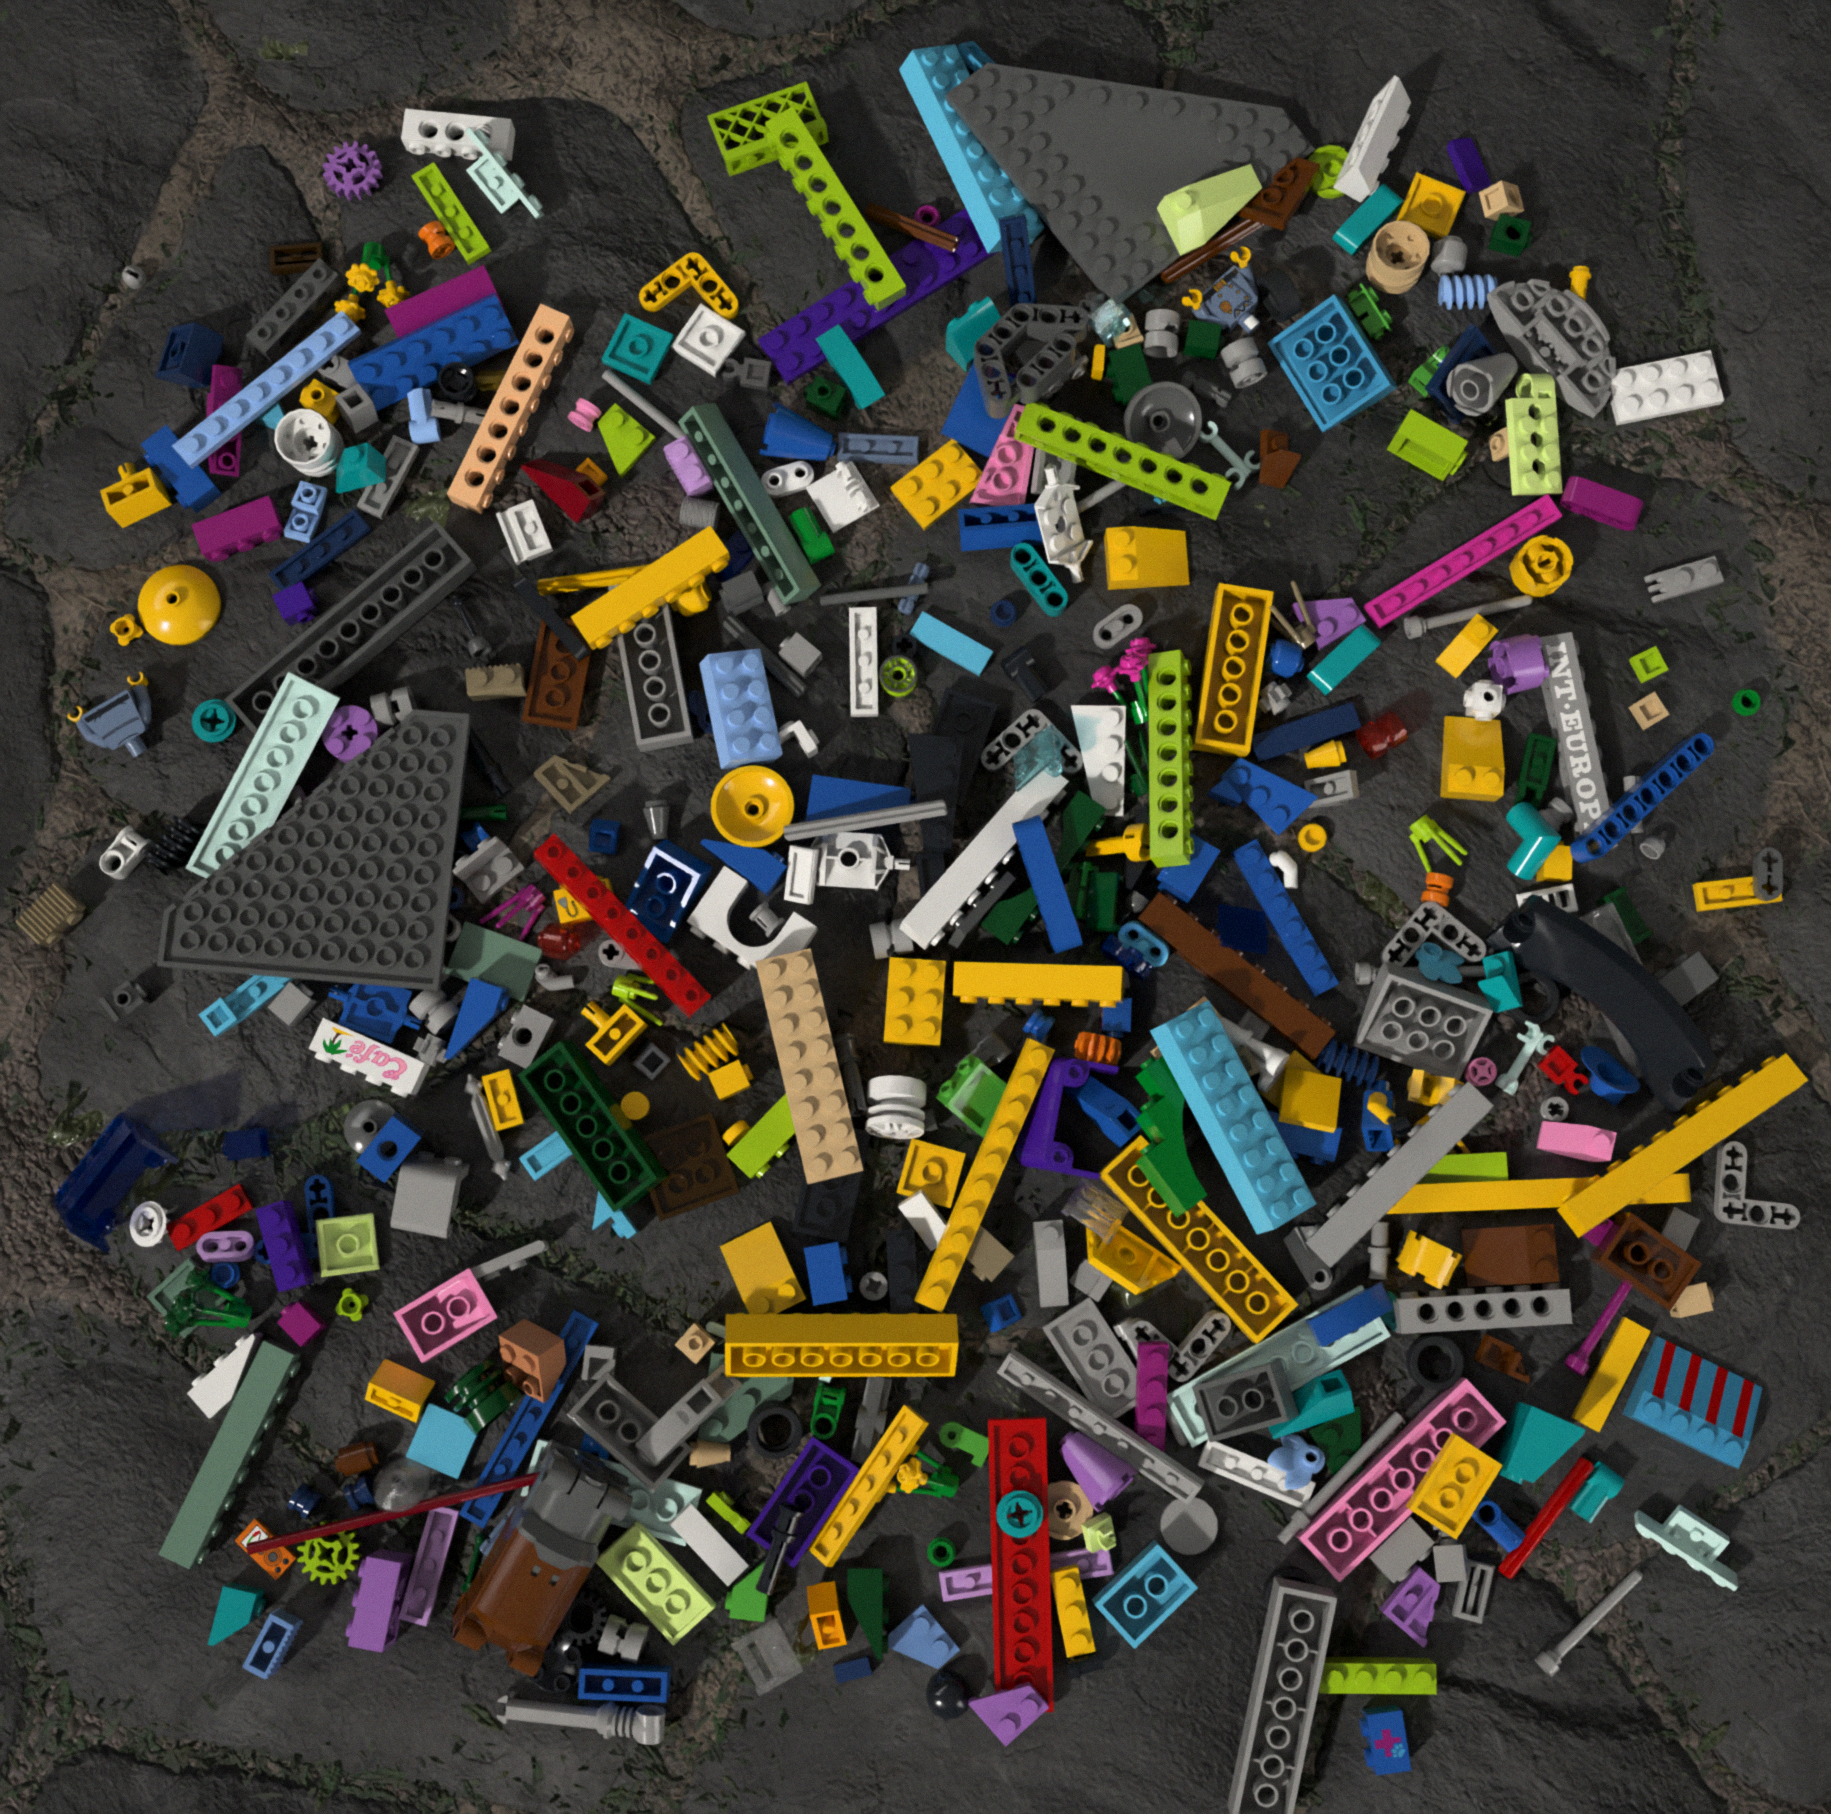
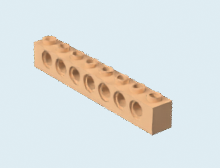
M543 304L539 305L447 492L448 497L453 503L480 515L484 508L490 506L493 499L492 492L496 484L499 485L503 480L505 474L504 467L508 460L511 461L513 459L519 437H523L527 431V420L531 413L536 412L542 390H546L550 384V373L554 365H559L565 343H569L573 337L574 327L570 316ZM547 336L554 337V339L549 343L542 342V340ZM536 359L543 360L537 367L530 366ZM523 383L531 384L527 390H519L520 385ZM513 406L519 407L515 414L507 413L509 408ZM500 430L508 431L502 438L495 437ZM496 454L494 460L490 462L484 461L486 455ZM478 477L484 478L481 485H472L474 479Z

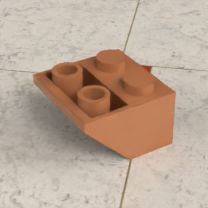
M524 1318L499 1335L500 1354L504 1370L503 1377L505 1382L511 1380L519 1390L545 1403L549 1400L566 1365L564 1339Z

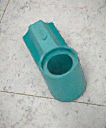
M1598 1461L1594 1464L1593 1471L1585 1480L1586 1483L1568 1507L1584 1520L1591 1523L1606 1501L1614 1498L1619 1493L1625 1480L1603 1462Z

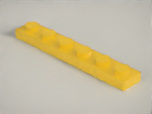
M903 1405L807 1548L826 1567H833L928 1426L929 1422L910 1406Z

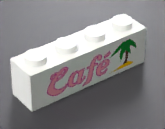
M325 1018L322 1019L308 1048L317 1052L315 1058L329 1064L333 1059L342 1063L340 1069L356 1075L357 1071L367 1075L366 1081L380 1087L383 1082L392 1086L391 1092L405 1098L408 1093L417 1095L430 1065Z

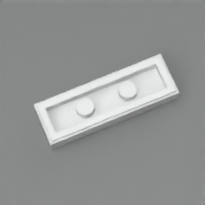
M690 1502L669 1522L673 1529L727 1586L749 1566Z

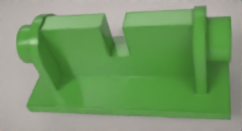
M1360 283L1362 291L1359 293L1357 290L1352 291L1348 295L1350 299L1348 303L1358 318L1365 313L1369 314L1361 323L1370 338H1374L1377 341L1385 335L1383 333L1384 330L1388 329L1393 333L1390 327L1393 320L1386 309L1380 311L1376 305L1379 298L1373 288L1369 287L1366 289Z

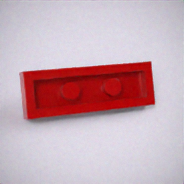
M237 1184L166 1225V1229L176 1250L182 1251L198 1242L204 1234L219 1230L255 1209V1206L243 1184Z

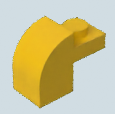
M1413 1069L1412 1076H1410L1407 1084V1100L1435 1107L1438 1103L1444 1106L1451 1099L1448 1093L1458 1083H1461L1463 1086L1464 1083L1455 1078L1434 1076L1424 1070Z

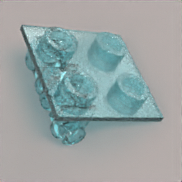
M1052 724L1044 731L1038 732L1033 741L1025 748L1019 749L1013 757L1015 788L1017 792L1042 771L1051 777H1058L1062 773L1060 741L1054 736Z

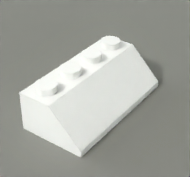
M1394 75L1373 98L1333 188L1360 203L1368 195L1371 196L1378 188L1380 181L1377 180L1379 173L1382 174L1390 161L1387 155L1397 145L1400 138L1397 133L1399 129L1405 126L1410 116L1407 111L1411 101L1399 77Z

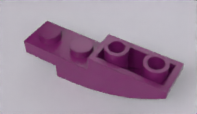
M218 364L212 366L211 393L207 394L206 418L241 391L243 369ZM242 430L208 456L210 473L239 477Z

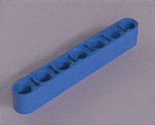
M1698 733L1679 742L1573 841L1570 847L1573 859L1579 863H1587L1604 856L1714 751L1712 738L1708 734Z

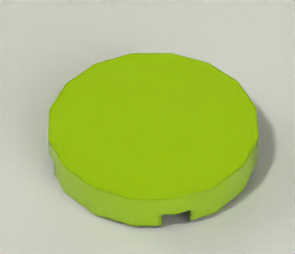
M1335 145L1323 146L1315 150L1309 157L1308 161L1320 164V173L1310 187L1313 193L1330 199L1345 195L1333 188L1348 155L1344 148Z

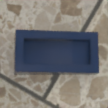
M868 1655L833 1664L837 1684L872 1675Z

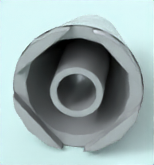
M1499 353L1457 365L1449 373L1446 382L1449 398L1453 396L1457 403L1454 406L1466 415L1478 416L1487 412L1516 375L1518 370L1517 362L1512 355Z

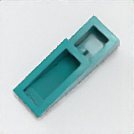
M839 324L815 338L841 384L846 387L858 409H864L885 396L871 370Z

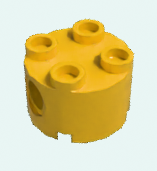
M1540 535L1530 539L1515 554L1513 561L1510 563L1509 570L1514 584L1525 595H1530L1532 598L1543 597L1552 594L1569 578L1571 566L1573 565V556L1569 547L1562 540L1556 537L1553 539L1546 535Z
M1410 1230L1406 1237L1405 1245L1396 1258V1261L1399 1262L1398 1268L1414 1277L1417 1272L1424 1275L1426 1283L1440 1290L1443 1285L1448 1286L1452 1273L1463 1255L1455 1252L1452 1257L1454 1251L1421 1234L1416 1239L1418 1233Z

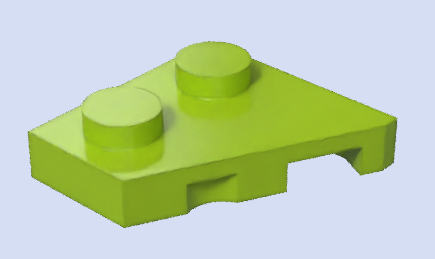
M616 403L597 422L618 475L621 478L656 441L655 436Z

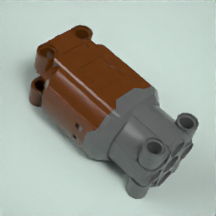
M552 1439L547 1443L542 1452L539 1463L544 1466L527 1496L520 1497L467 1593L464 1592L461 1595L453 1612L452 1640L475 1651H478L482 1644L486 1645L487 1641L506 1649L505 1655L506 1660H508V1666L530 1677H534L539 1670L547 1646L599 1556L598 1545L613 1518L619 1521L623 1520L633 1500V1497L627 1494L630 1487L627 1476L604 1466V1462L591 1453L580 1450L575 1452Z

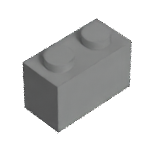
M1408 1516L1367 1557L1387 1579L1393 1583L1397 1580L1400 1582L1411 1573L1410 1567L1417 1560L1422 1561L1431 1553L1432 1549L1430 1547L1435 1542Z

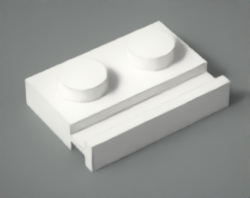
M533 499L508 508L507 511L502 513H496L516 565L553 551Z

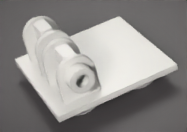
M845 461L839 462L835 466L837 470L806 487V490L833 533L880 506L852 461L847 464Z

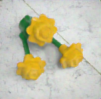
M368 242L364 245L361 265L352 264L351 269L346 272V277L349 279L348 284L354 287L352 294H349L348 300L335 301L334 303L335 311L337 313L343 311L353 323L366 317L364 314L365 309L358 305V293L365 290L373 291L374 286L380 282L376 276L377 271L382 266L385 269L387 279L385 283L386 289L379 291L377 300L382 302L383 306L389 308L410 297V292L406 291L404 286L397 287L396 282L393 280L390 268L391 258L385 256V247L382 244Z
M915 1444L909 1454L912 1456L916 1454L937 1468L939 1472L935 1471L932 1477L929 1478L927 1474L921 1471V1461L912 1457L909 1462L899 1467L897 1479L901 1485L896 1484L895 1481H890L876 1503L880 1502L886 1493H895V1491L908 1494H927L939 1498L944 1495L952 1498L958 1489L959 1477L951 1474V1467L942 1465L921 1451L919 1446ZM919 1484H921V1485L930 1484V1488H924V1487H918V1486H919Z

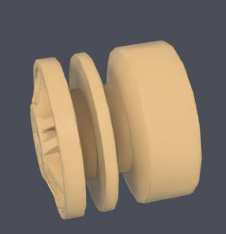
M1409 221L1390 222L1378 230L1366 260L1367 277L1376 289L1389 294H1400L1409 291L1417 284L1429 255L1430 243L1426 233L1418 225Z

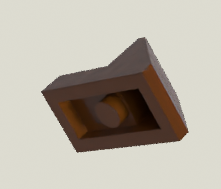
M1271 429L1260 431L1259 484L1281 489L1287 483L1301 457V454L1288 451V434Z

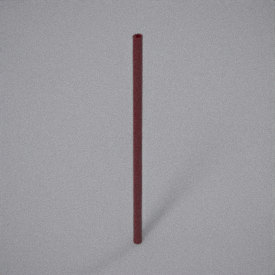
M540 1471L247 1543V1552L251 1555L534 1484Z

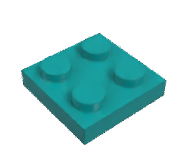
M624 313L601 359L602 363L651 385L674 340V336L669 332Z

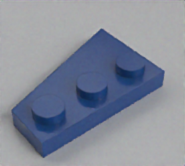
M1239 758L1221 776L1223 780L1227 779L1240 797L1278 836L1319 797L1242 758Z

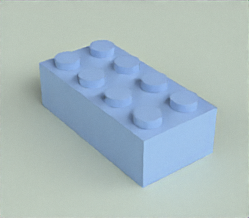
M760 648L708 654L699 663L721 770L773 763L783 753Z

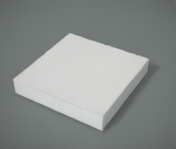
M700 303L672 343L671 349L712 376L717 377L725 365V359L731 357L746 334L744 330Z

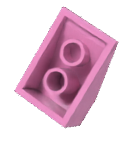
M470 1268L393 1313L421 1363L428 1362L498 1318Z

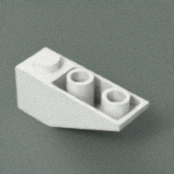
M260 1332L251 1335L246 1333L235 1343L237 1348L231 1354L226 1352L213 1363L215 1368L209 1374L204 1372L192 1382L194 1387L187 1394L209 1419L218 1417L233 1403L262 1340L263 1335Z

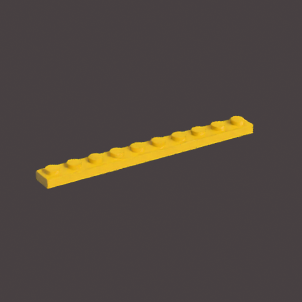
M1030 1038L1026 1039L914 1301L941 1313L943 1312L1053 1056L1054 1049Z

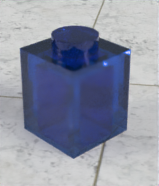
M254 1128L226 1132L225 1140L222 1142V1149L224 1155L228 1157V1161L237 1162L270 1157L267 1129Z

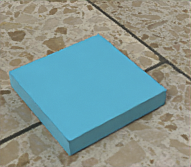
M430 1402L405 1457L455 1479H459L478 1435L475 1436L464 1423L466 1417Z

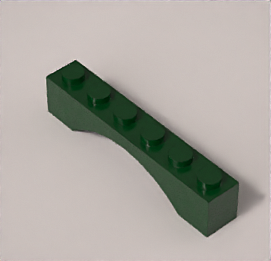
M1080 790L1063 811L1062 840L1055 861L1059 873L1064 877L1074 865L1071 859L1076 852L1082 854L1091 842L1087 837L1094 829L1098 832L1107 820L1103 816L1106 809ZM1030 887L1025 892L1011 899L997 902L982 922L981 927L1007 946L1011 941L1016 944L1025 932L1021 927L1027 919L1033 921L1040 912L1033 888Z

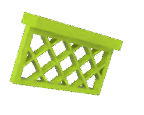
M807 81L707 116L729 177L778 160L779 153L776 148L771 149L765 138L753 141L750 137L754 130L766 133V128L758 124L762 116L772 119L785 111L787 107L793 106L795 110H798L797 114L800 119L804 113L815 117L814 121L804 125L817 146L829 142L827 126L819 113ZM805 93L806 98L802 105L791 101L794 95ZM774 102L781 104L778 113L766 110V108ZM748 111L757 113L753 122L741 117ZM725 119L732 122L727 131L718 128L716 123ZM738 124L749 128L744 137L733 133ZM729 139L740 142L739 147L728 151L725 148ZM789 140L785 142V145L793 147L797 145V142Z

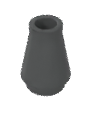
M667 799L645 801L643 812L651 834V840L668 838L667 829L670 806H667Z

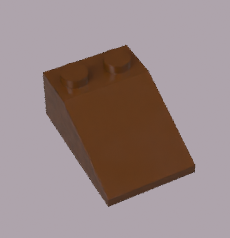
M1625 1212L1619 1213L1599 1246L1596 1247L1589 1257L1590 1260L1608 1273L1671 1311L1702 1265L1701 1262L1634 1214Z
M1554 1224L1460 1230L1466 1287L1559 1282Z

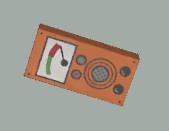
M255 1518L236 1538L235 1542L247 1552V1543L276 1535L261 1520ZM288 1546L250 1555L275 1580L279 1579L298 1558Z

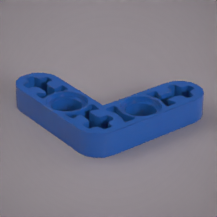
M313 1175L305 1183L304 1190L309 1233L301 1235L308 1259L319 1258L314 1217L316 1210L324 1207L329 1213V1218H336L333 1183L325 1175ZM317 1180L325 1184V1189L321 1190L320 1193L321 1199H327L328 1203H316L313 1205V1200H319L318 1191H313L312 1186L317 1185ZM264 1239L260 1240L254 1248L255 1259L262 1264H270L268 1256L262 1255V1249H266Z

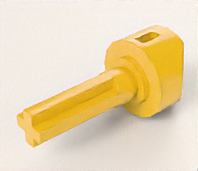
M1145 823L1131 824L1127 826L1123 836L1090 840L1091 842L1085 849V855L1088 857L1126 853L1127 857L1134 862L1151 860L1150 849H1146V847L1150 846V826Z

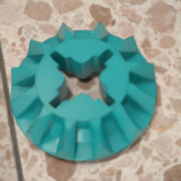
M207 700L201 703L193 713V730L204 741L210 743L224 742L229 735H233L234 727L237 725L236 713L229 704L222 700ZM217 713V718L224 721V723L217 724L213 730V726L206 721L214 719Z
M1013 1490L1002 1497L997 1505L996 1517L1000 1528L1006 1534L1012 1537L1023 1538L1030 1536L1040 1527L1043 1519V1510L1036 1496L1027 1490ZM1016 1502H1019L1022 1510L1028 1511V1513L1023 1515V1525L1020 1524L1017 1516H1011V1513L1016 1510Z

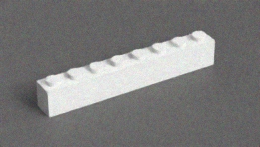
M1042 761L905 917L899 929L924 950L930 944L936 946L945 935L942 931L948 923L952 926L963 914L960 909L964 904L971 905L981 893L977 889L983 883L988 885L998 874L995 870L1001 862L1006 865L1016 853L1012 850L1017 845L1012 823L1038 814L1043 822L1050 814L1047 810L1052 803L1058 805L1067 794L1064 789L1069 781L1046 762Z

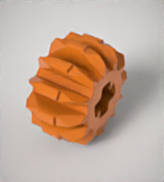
M1081 1032L1075 1041L1074 1056L1080 1060L1117 1066L1121 1058L1122 1043L1112 1037Z

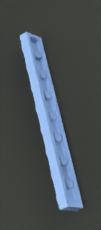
M340 311L173 444L172 447L192 469L195 468L360 336V329L343 311Z

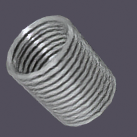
M685 496L680 510V524L701 529L711 526L713 530H716L720 515V503Z

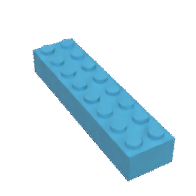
M956 45L913 49L899 68V71L987 253L1002 251L997 219L1000 217L1025 213L1029 244H1031L1045 228L1038 213L945 99L949 91L970 76Z
M1210 1001L1201 1003L1150 1030L1256 1234L1275 1230L1316 1205L1312 1194Z

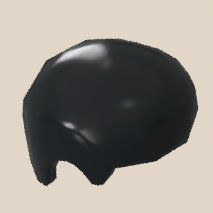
M946 1670L937 1672L929 1679L926 1688V1699L934 1715L944 1720L957 1719L967 1712L969 1708L968 1700L971 1698V1695L961 1674Z

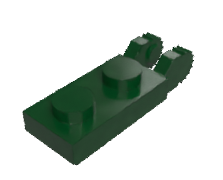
M1533 732L1528 733L1516 786L1518 788L1515 793L1513 807L1524 802L1526 789L1534 791L1530 803L1537 811L1539 810L1543 792L1546 791L1557 738Z

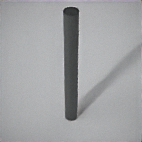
M928 583L825 594L820 595V604L825 606L928 594L929 587Z

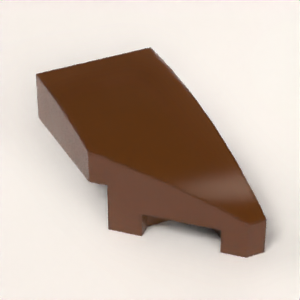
M1484 1334L1474 1361L1529 1384L1530 1382L1529 1375L1525 1373L1521 1359H1523L1521 1353L1514 1350L1512 1345Z

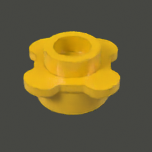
M131 614L118 618L110 626V631L118 637V643L121 646H128L132 639L140 638L143 634V629L136 625L134 622L135 617ZM125 628H128L129 631H128V632H124V629H125Z

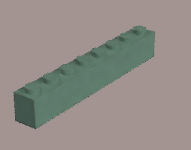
M711 403L692 406L678 423L688 437L784 605L806 600L821 584L717 405Z
M272 1339L263 1340L158 1555L187 1569H191L205 1561L210 1551V1548L207 1546L211 1538L217 1536L223 1525V1521L220 1519L224 1511H228L235 1501L236 1494L233 1493L236 1486L245 1480L249 1472V1468L246 1466L251 1456L255 1457L260 1450L262 1441L259 1439L263 1431H267L272 1425L275 1415L272 1413L277 1403L281 1404L288 1392V1388L285 1386L289 1378H293L298 1372L301 1362L298 1360L302 1353Z

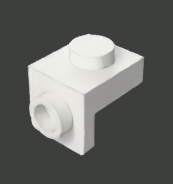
M800 720L795 723L789 721L779 728L780 744L795 736L808 758L818 753L816 745L819 744V740L812 729L808 731L805 729Z

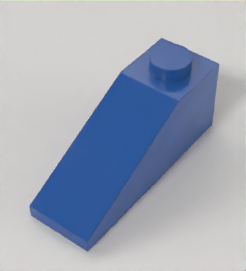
M703 839L700 843L706 851L766 896L771 894L787 873V866L784 865L786 860L775 851L769 854L762 849Z
M472 977L470 979L444 1058L449 1060L457 1058L501 1013V1010L505 1011L510 999V995L507 994L509 987L480 977Z

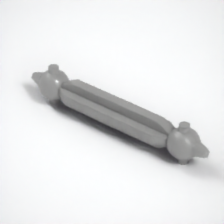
M468 1074L464 1092L472 1096L471 1105L489 1157L494 1161L491 1171L500 1175L505 1181L508 1179L511 1162L503 1159L504 1149L498 1131H496L487 1099L481 1093L484 1084L482 1081L475 1079L472 1074Z

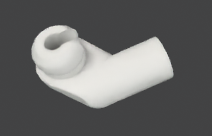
M1285 851L1273 852L1269 857V861L1272 866H1279L1284 872V888H1298L1297 863Z

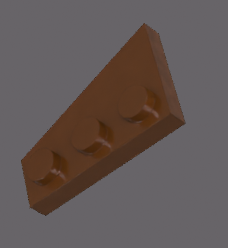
M1295 157L1273 176V182L1265 190L1261 189L1235 215L1284 230L1319 175L1320 164Z

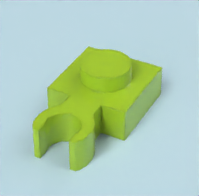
M715 1490L706 1500L739 1533L743 1534L751 1523L733 1506L735 1503L734 1499L724 1490L721 1493Z

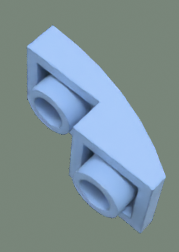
M300 481L291 502L293 510L283 530L285 537L306 543L313 540L326 500V487Z

